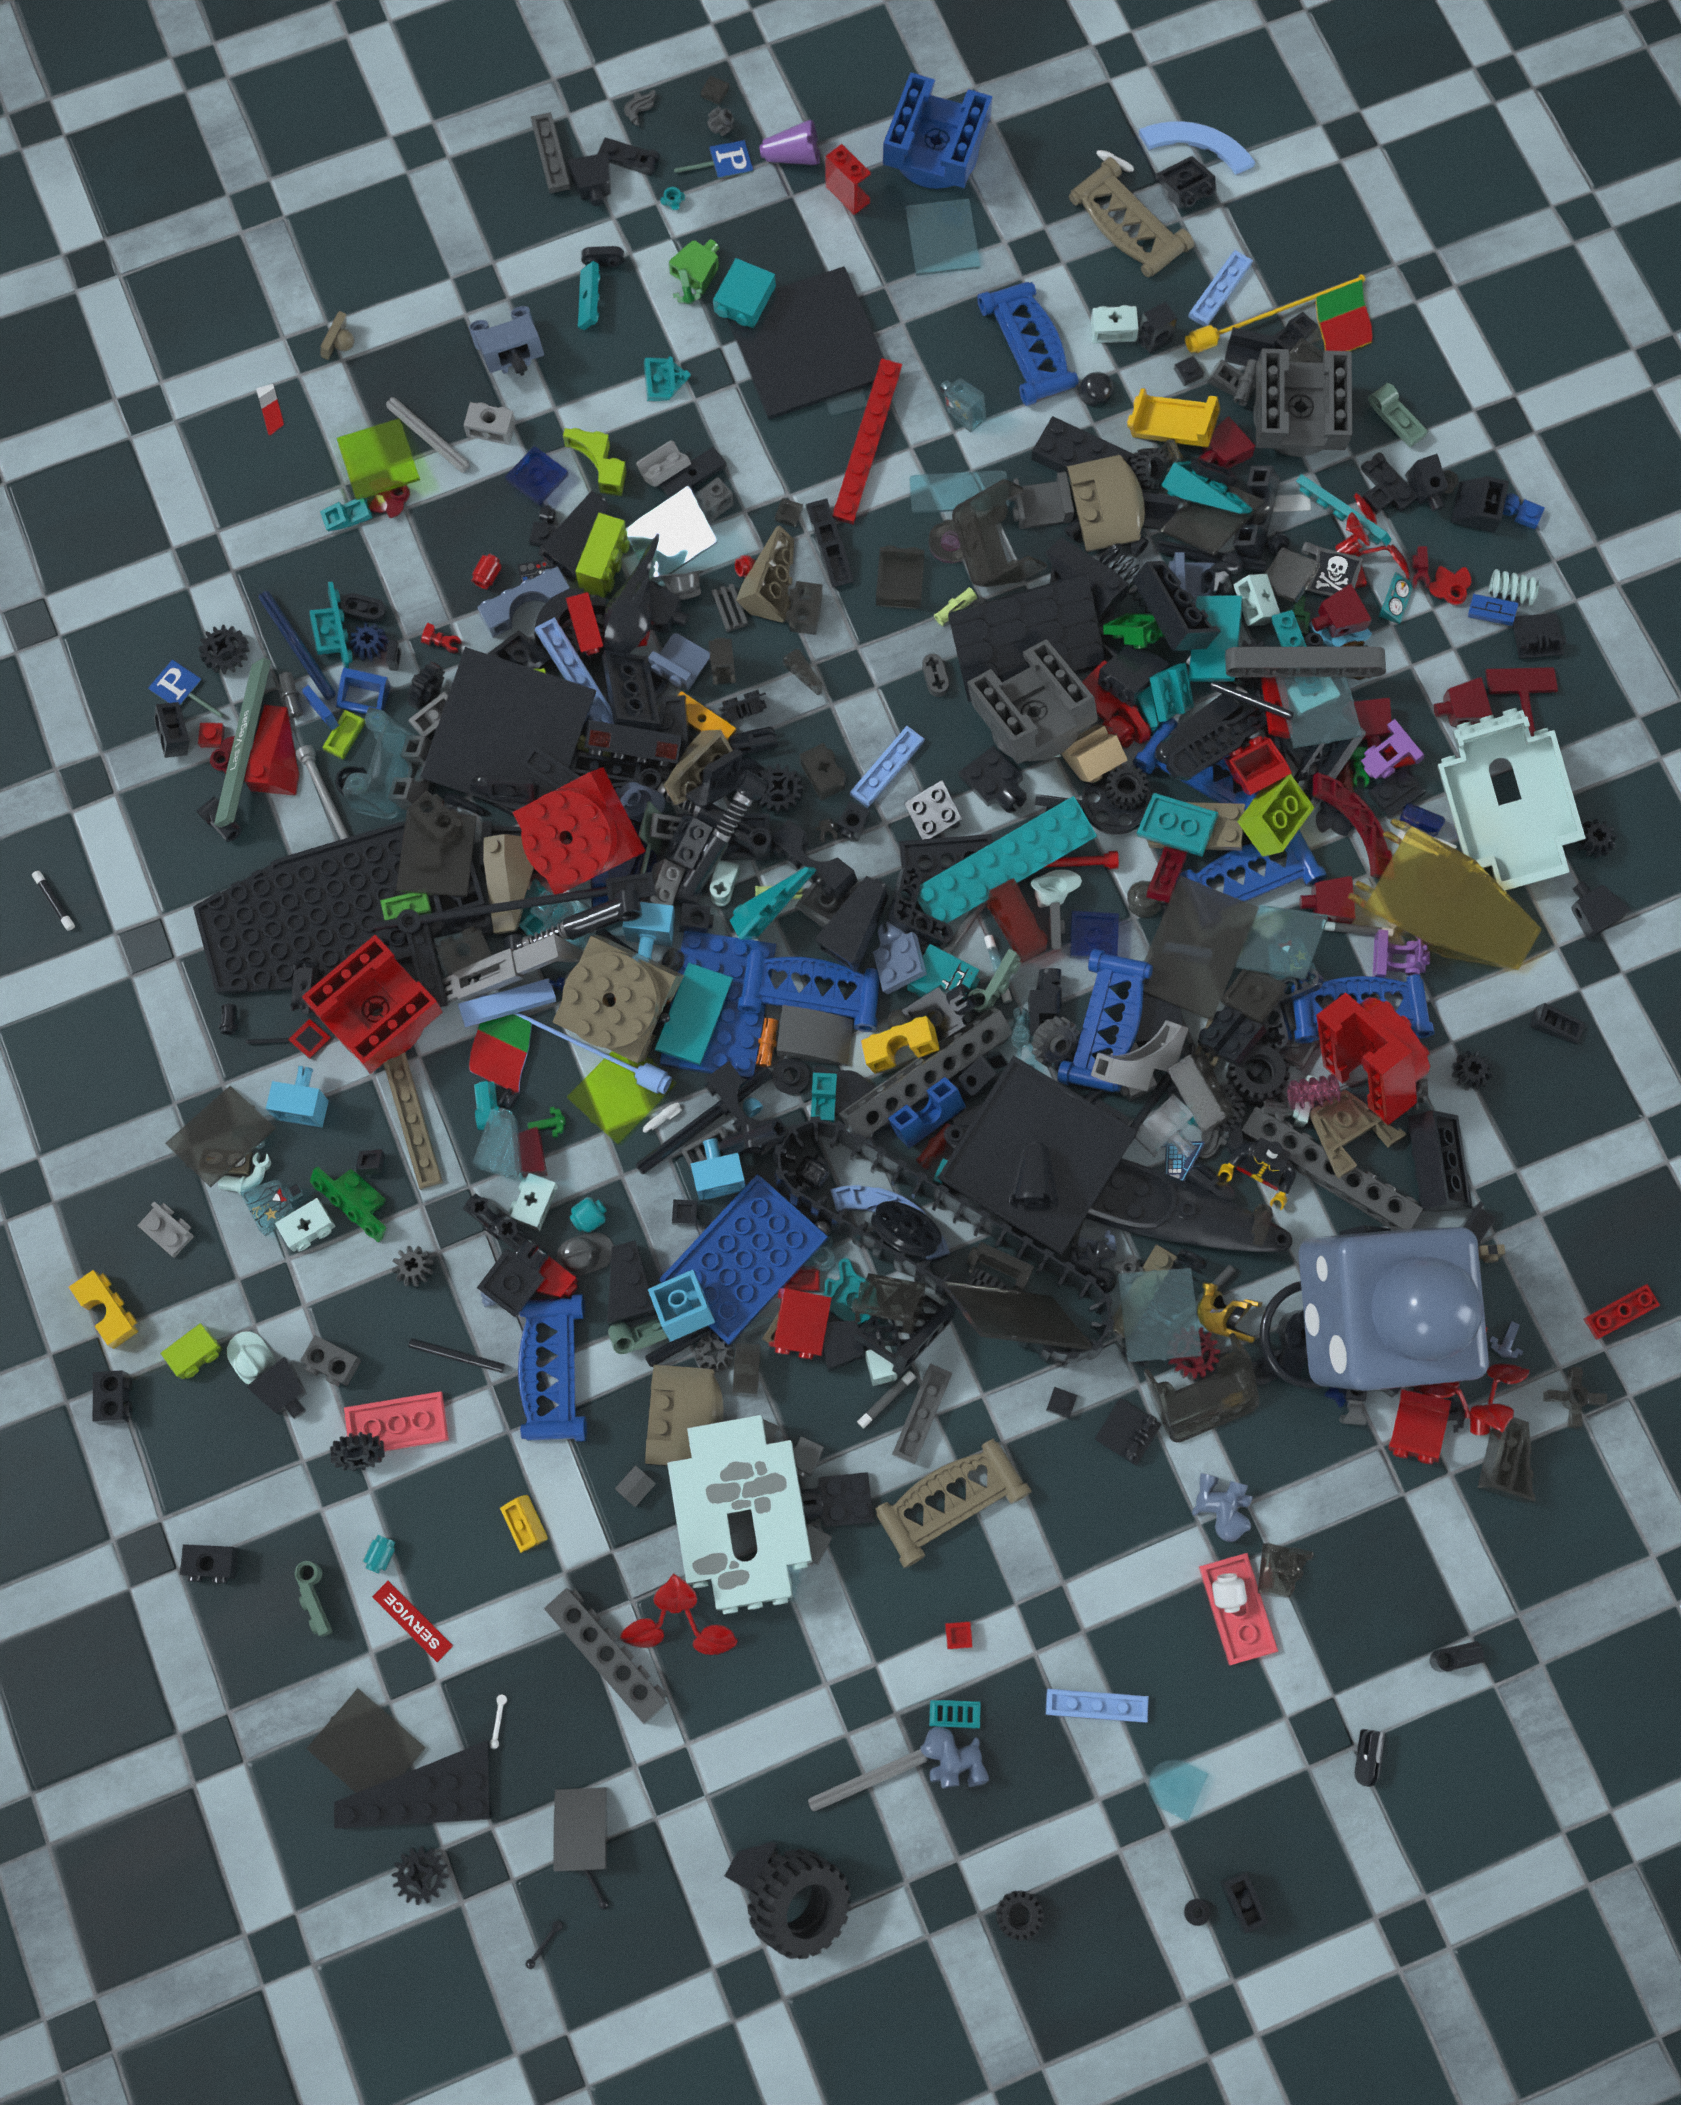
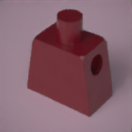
M1228 416L1214 429L1209 447H1202L1204 454L1198 459L1229 469L1250 459L1255 445Z
M1349 584L1321 603L1318 610L1320 616L1312 619V626L1316 632L1327 628L1331 637L1336 638L1366 630L1372 619L1353 585Z
M1482 677L1447 689L1443 696V702L1434 704L1435 716L1447 715L1450 725L1457 727V725L1470 722L1471 725L1480 723L1481 718L1492 715Z
M1390 698L1348 702L1341 711L1343 718L1347 719L1351 725L1361 727L1367 732L1359 744L1367 743L1368 749L1374 745L1378 747L1382 744L1381 741L1386 740L1391 734L1387 726L1391 722Z
M1352 876L1315 883L1311 890V895H1300V909H1313V919L1318 922L1329 921L1352 924L1356 919Z
M538 1127L502 1139V1152L489 1155L491 1168L505 1166L509 1177H527L528 1173L536 1176H548Z

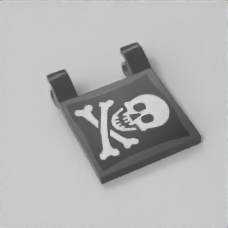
M1308 542L1303 544L1301 553L1306 556H1315L1316 560L1310 581L1301 577H1295L1292 583L1293 589L1309 591L1329 597L1349 584H1352L1355 589L1363 558L1318 547Z

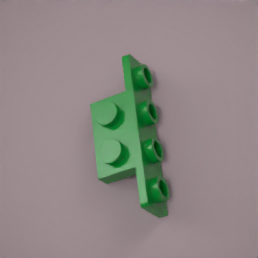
M319 1167L313 1169L310 1183L313 1187L324 1194L334 1206L342 1210L352 1222L359 1225L367 1236L379 1243L384 1237L386 1226L374 1217L372 1213L383 1206L386 1199L352 1169L335 1181Z

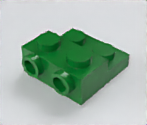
M1126 613L1103 625L1104 634L1113 635L1114 638L1124 637V645H1133L1134 648H1145L1147 644L1158 641L1159 637H1165L1153 615Z

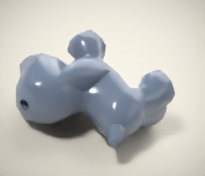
M1201 1473L1199 1479L1200 1492L1196 1498V1506L1192 1510L1193 1516L1201 1512L1216 1513L1215 1530L1218 1537L1227 1542L1238 1540L1243 1533L1251 1529L1249 1519L1237 1511V1507L1247 1508L1252 1502L1253 1497L1245 1495L1248 1485L1230 1481L1227 1491L1213 1492L1214 1487L1218 1484L1219 1477Z
M938 1726L929 1730L925 1742L921 1746V1752L925 1757L940 1761V1766L934 1767L930 1771L931 1782L941 1781L942 1789L959 1786L958 1774L969 1769L967 1779L969 1787L983 1785L989 1781L988 1773L982 1764L978 1738H975L972 1744L958 1749L955 1746L954 1736L948 1729Z

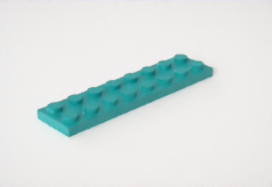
M1072 796L921 884L917 900L925 914L948 923L1097 837L1076 798Z

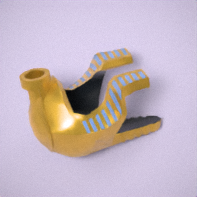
M1204 1282L1202 1286L1204 1294L1197 1307L1199 1322L1212 1333L1253 1343L1256 1338L1255 1336L1237 1330L1235 1326L1250 1310L1251 1306L1259 1308L1262 1307L1263 1302L1253 1299L1233 1300L1227 1306L1224 1303L1221 1292L1217 1291L1218 1285Z

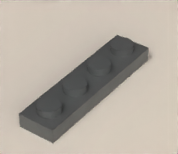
M551 112L530 116L549 193L570 189Z
M931 1363L929 1364L892 1453L893 1456L915 1465L952 1372Z

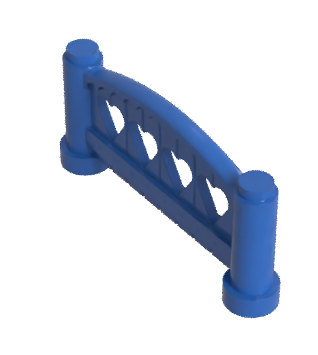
M1024 282L993 293L983 292L977 296L979 309L984 316L994 312L1026 383L1019 386L1020 396L1025 406L1035 404L1038 399L1075 388L1079 384L1077 374L1067 370L1064 348L1053 322L1041 305L1033 298V295H1036V288L1033 282ZM1020 305H1025L1031 317L1023 318L1013 316V314ZM1034 323L1036 325L1035 330L1040 335L1031 336L1021 334L1027 324ZM1037 341H1042L1048 353L1044 355L1029 351ZM1051 359L1053 361L1052 366L1057 371L1052 373L1037 369L1044 360Z
M1174 718L1162 721L1143 751L1138 752L1132 760L1133 765L1137 769L1138 767L1142 769L1141 772L1151 774L1157 766L1169 773L1166 765L1158 761L1154 753L1157 745L1167 738L1178 726V722ZM1224 758L1216 764L1220 765L1222 770L1226 769L1230 772ZM1213 766L1201 771L1189 781L1180 780L1218 803L1245 804L1246 809L1259 793L1258 791L1248 795L1243 790L1234 794L1231 772L1229 777L1214 782Z
M1300 829L1284 849L1287 852L1285 868L1272 861L1269 856L1262 857L1254 844L1250 843L1242 846V851L1232 850L1204 867L1199 873L1189 869L1180 874V883L1199 917L1197 922L1201 930H1209L1220 924L1223 919L1219 912L1300 878L1304 880L1307 887H1310L1327 877L1326 871L1322 866L1319 867ZM1258 858L1265 859V876L1250 869L1248 863L1251 861L1256 862ZM1237 867H1243L1245 869L1244 885L1228 877L1227 872L1229 870L1235 871ZM1217 875L1223 876V894L1209 887L1206 884V880H1214Z
M1093 949L1089 957L1088 970L1089 972L1097 973L1074 1061H1062L1057 1080L1058 1083L1069 1086L1072 1083L1114 1093L1115 1091L1119 1092L1122 1085L1106 1082L1091 1076L1096 1060L1092 1055L1106 1049H1112L1113 1055L1130 1053L1141 1021L1143 980L1151 978L1153 965L1144 961L1105 954L1104 950ZM1129 981L1131 982V988L1127 990L1129 992L1127 999H1120L1110 989V987ZM1118 1004H1124L1125 1010L1122 1012L1123 1019L1120 1022H1115L1104 1011ZM1117 1026L1119 1027V1033L1115 1035L1117 1041L1113 1045L1108 1044L1098 1034L1100 1031Z
M751 950L747 956L742 997L738 999L737 1009L744 1013L757 1014L761 1012L762 1003L782 1007L787 1005L855 1018V1029L863 1032H874L878 1027L876 1011L880 978L878 970L873 968L866 969L864 974L857 971L854 973L845 966L826 960L808 957H776L767 959L764 957V952ZM769 970H775L777 973L784 971L787 974V978L777 989L774 988L768 976ZM794 973L800 976L808 975L811 979L800 993H798L791 979V975ZM816 977H821L823 980L831 979L834 982V985L824 996H821L814 982ZM839 981H845L847 984L853 982L857 986V989L847 1000L844 999L837 985Z
M1410 975L1406 977V982L1382 977L1353 976L1325 981L1319 990L1293 1000L1297 1029L1294 1031L1295 1042L1306 1044L1319 1039L1316 1015L1323 1009L1316 1002L1315 997L1322 996L1324 998L1330 995L1335 1001L1339 995L1344 993L1355 995L1357 1003L1360 1004L1363 1001L1361 998L1362 994L1369 996L1373 993L1378 994L1380 1001L1384 1002L1387 1001L1384 997L1385 993L1393 995L1398 992L1403 996V999L1395 1012L1400 1016L1404 1015L1408 1018L1412 1025L1411 1029L1418 1038L1432 1036L1434 1034L1433 1023L1429 1021L1423 979H1421L1420 975ZM1292 983L1291 993H1293L1295 990L1294 983Z
M573 1295L572 1298L529 1300L520 1312V1317H525L526 1323L519 1349L518 1381L522 1405L527 1418L526 1424H521V1439H526V1441L575 1439L576 1442L586 1441V1417H576L574 1319L585 1318L584 1295ZM539 1323H544L558 1331L543 1343H538L536 1340L539 1334L536 1327ZM544 1347L558 1355L557 1358L544 1367L537 1366L539 1357L536 1352L538 1348ZM541 1371L559 1380L543 1392L537 1390L539 1383L537 1374ZM540 1396H545L559 1404V1406L545 1416L537 1414V1410L540 1407L537 1404V1399Z

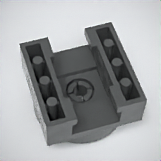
M1288 349L1261 350L1256 364V401L1253 410L1256 427V448H1272L1282 454L1296 457L1309 456L1321 450L1346 449L1352 437V351H1324L1323 363L1289 362ZM1295 409H1299L1303 412L1301 413V416L1300 413L1297 412Z
M1047 639L1023 652L1030 668L1012 678L1001 682L990 669L967 682L972 706L991 729L995 744L1005 754L1013 757L1017 764L1023 761L1048 760L1061 754L1075 742L1082 729L1098 721L1094 696Z

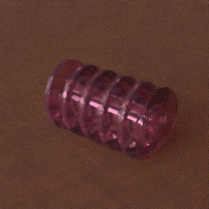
M1330 1074L1327 1079L1325 1076H1320L1318 1081L1315 1077H1311L1309 1081L1301 1079L1299 1083L1296 1080H1292L1287 1087L1288 1102L1292 1111H1295L1297 1103L1303 1110L1305 1102H1308L1310 1108H1314L1316 1100L1320 1107H1323L1324 1099H1327L1329 1105H1333V1098H1336L1339 1103L1341 1100L1339 1082L1333 1074Z

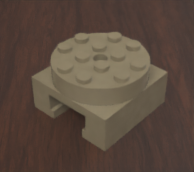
M590 936L579 963L570 972L565 982L562 1002L553 1023L576 1033L584 1041L594 1046L607 1048L636 1063L646 1061L657 1037L653 1030L666 1001H673L684 975L603 936ZM610 993L616 997L614 1006L608 1003V997H606Z

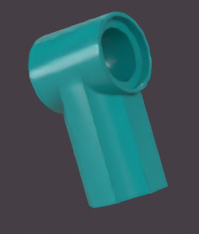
M484 1081L475 1084L477 1105L475 1118L478 1131L502 1127V1115L497 1102L495 1082Z

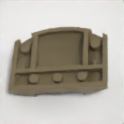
M1121 455L1067 466L1086 552L1108 548L1116 543L1122 545L1139 541L1141 537L1140 531L1144 525L1145 518L1143 493L1134 471L1123 460L1124 458Z
M654 1365L645 1464L668 1465V1462L692 1458L687 1428L723 1422V1397L721 1388L713 1375L715 1374L713 1369Z

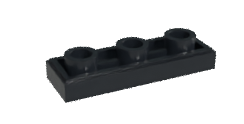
M714 447L690 461L691 464L659 484L672 502L726 467L725 460Z

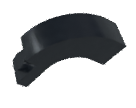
M584 588L566 590L552 597L540 610L535 627L555 617L562 628L564 623L571 618L566 598L585 593ZM591 595L590 600L594 615L601 614L604 616L607 605L606 598H602L599 595ZM534 629V638L536 644L543 645Z

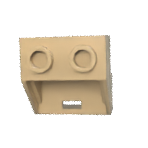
M1097 724L1080 733L1075 742L1061 753L1079 779L1090 783L1100 780L1103 777L1102 774L1108 771H1115L1117 766L1121 768L1122 763L1128 760L1117 735L1108 734L1105 726Z

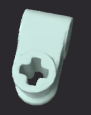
M720 860L715 868L710 884V899L715 906L723 907L729 904L734 886L738 880L740 864Z

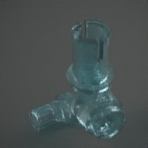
M1020 1008L1013 1010L1011 1043L1017 1048L1016 1057L1021 1059L1022 1048L1026 1047L1029 1041V1027L1027 1026L1028 1010L1022 1008L1021 1016Z

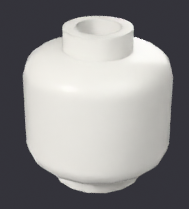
M1235 1573L1217 1576V1580L1212 1584L1215 1605L1223 1608L1227 1613L1239 1611L1240 1606L1247 1602L1244 1580L1237 1577Z

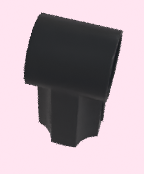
M213 796L196 811L227 843L234 841L239 837L242 828L235 820L222 828L214 825L219 800Z
M1473 1641L1435 1650L1430 1655L1429 1661L1435 1671L1451 1672L1456 1669L1484 1663V1653L1479 1642ZM1442 1654H1445L1448 1658V1665L1446 1667H1443L1440 1663V1656Z

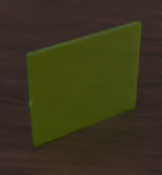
M400 418L336 438L356 500L420 481Z
M613 1051L608 1054L637 1069L640 1065L644 1066L646 1063L661 1069L648 1056L645 1061L636 1063ZM604 1058L567 1096V1099L590 1119L591 1123H595L618 1145L677 1083L672 1079L665 1094L660 1092L658 1094L637 1084L635 1072Z

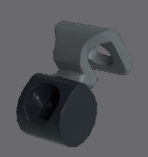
M1343 1389V1399L1348 1401L1347 1408L1349 1412L1347 1415L1340 1416L1339 1421L1342 1424L1366 1425L1361 1402L1366 1401L1367 1391Z

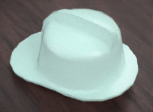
M1064 869L1054 870L1033 879L1031 885L1035 889L1038 907H1047L1051 903L1060 902V905L1063 904L1067 894L1077 889L1081 885L1082 880L1077 873Z
M241 1332L235 1335L229 1342L227 1347L229 1362L246 1384H250L276 1364L273 1354L263 1339L256 1333Z

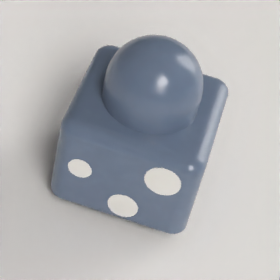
M1463 1227L1416 1228L1312 1237L1306 1239L1299 1248V1267L1310 1377L1316 1384L1325 1387L1369 1391L1475 1380L1486 1373L1489 1366L1480 1261L1477 1238L1472 1231Z

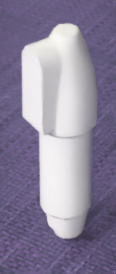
M1103 150L1097 151L1096 154L1103 161L1108 157H1112L1117 161L1122 170L1127 172L1134 171L1131 164L1114 156V154Z
M674 1103L663 1109L661 1113L643 1127V1132L647 1133L651 1129L654 1130L667 1119L671 1120L682 1111L680 1104Z

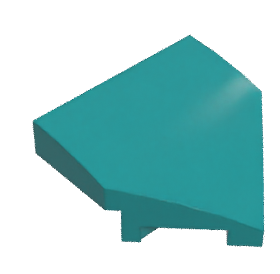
M671 356L668 359L645 358L644 372L647 401L670 400L691 377V373L681 369L673 362Z

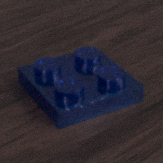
M533 446L505 478L508 483L540 506L569 474L565 468L536 446Z
M1072 911L1070 958L1089 959L1093 949L1104 950L1105 954L1118 956L1119 913Z

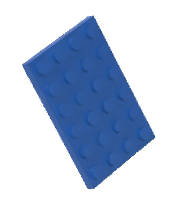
M684 931L677 972L684 975L688 963L733 977V982L701 1066L665 1053L661 1054L660 1066L713 1073L730 1061L741 1078L749 1079L755 1074L760 1046L758 1040L761 1038L767 1004L762 1003L760 1013L749 1014L737 1009L738 999L742 997L747 956L750 954V951L760 950L764 952L765 958H775L777 944L755 940H741L740 938L702 932ZM773 970L768 971V976L770 980L772 977Z
M757 1174L661 1276L659 1281L663 1283L693 1270L701 1284L715 1323L708 1326L730 1346L778 1294L779 1288H784L829 1238Z

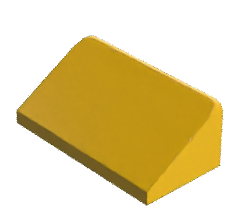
M528 1495L517 1497L500 1508L520 1553L548 1539Z

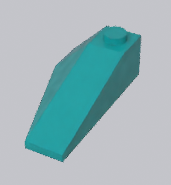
M1191 461L1174 462L1162 484L1168 490L1167 493L1170 496L1240 514L1251 513L1252 508L1234 493H1227L1228 487L1225 484L1197 475L1190 466Z
M804 867L746 903L737 906L733 911L734 916L730 919L737 936L741 940L758 939L815 873L816 869L814 867Z

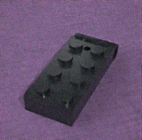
M1052 416L1032 450L1031 460L1058 473L1066 472L1067 477H1069L1067 466L1121 455L1129 466H1133V463L1130 461L1131 458L1135 457L1133 453Z

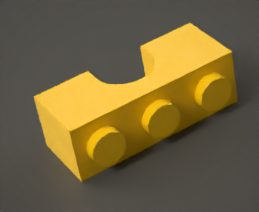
M927 1016L915 1018L911 1022L894 1026L890 1030L879 1034H872L868 1038L861 1040L866 1065L874 1074L896 1067L895 1054L903 1046H909L918 1058L940 1050L935 1027Z
M92 1270L70 1285L69 1289L79 1304L87 1310L98 1304L105 1305L106 1315L102 1321L95 1325V1328L107 1346L115 1349L139 1332L135 1327L137 1321L130 1312H125L122 1307L125 1303L117 1292L113 1294L109 1286L112 1284L104 1273L99 1274Z

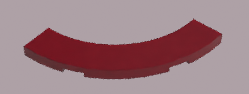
M1321 773L1313 775V797L1326 801L1336 807L1350 820L1358 831L1369 858L1370 876L1388 881L1395 879L1391 850H1388L1384 839L1386 836L1372 810L1355 792L1351 793L1340 781Z

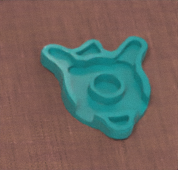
M844 1258L838 1263L840 1279L837 1281L832 1278L826 1279L825 1291L822 1296L832 1297L829 1312L834 1314L839 1320L857 1321L858 1324L867 1322L880 1309L876 1289L867 1279L857 1275L851 1261L848 1258Z

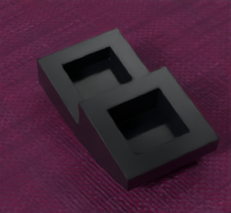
M1301 312L1292 318L1285 328L1273 335L1275 337L1273 347L1275 349H1288L1290 353L1317 329L1318 325L1304 312Z

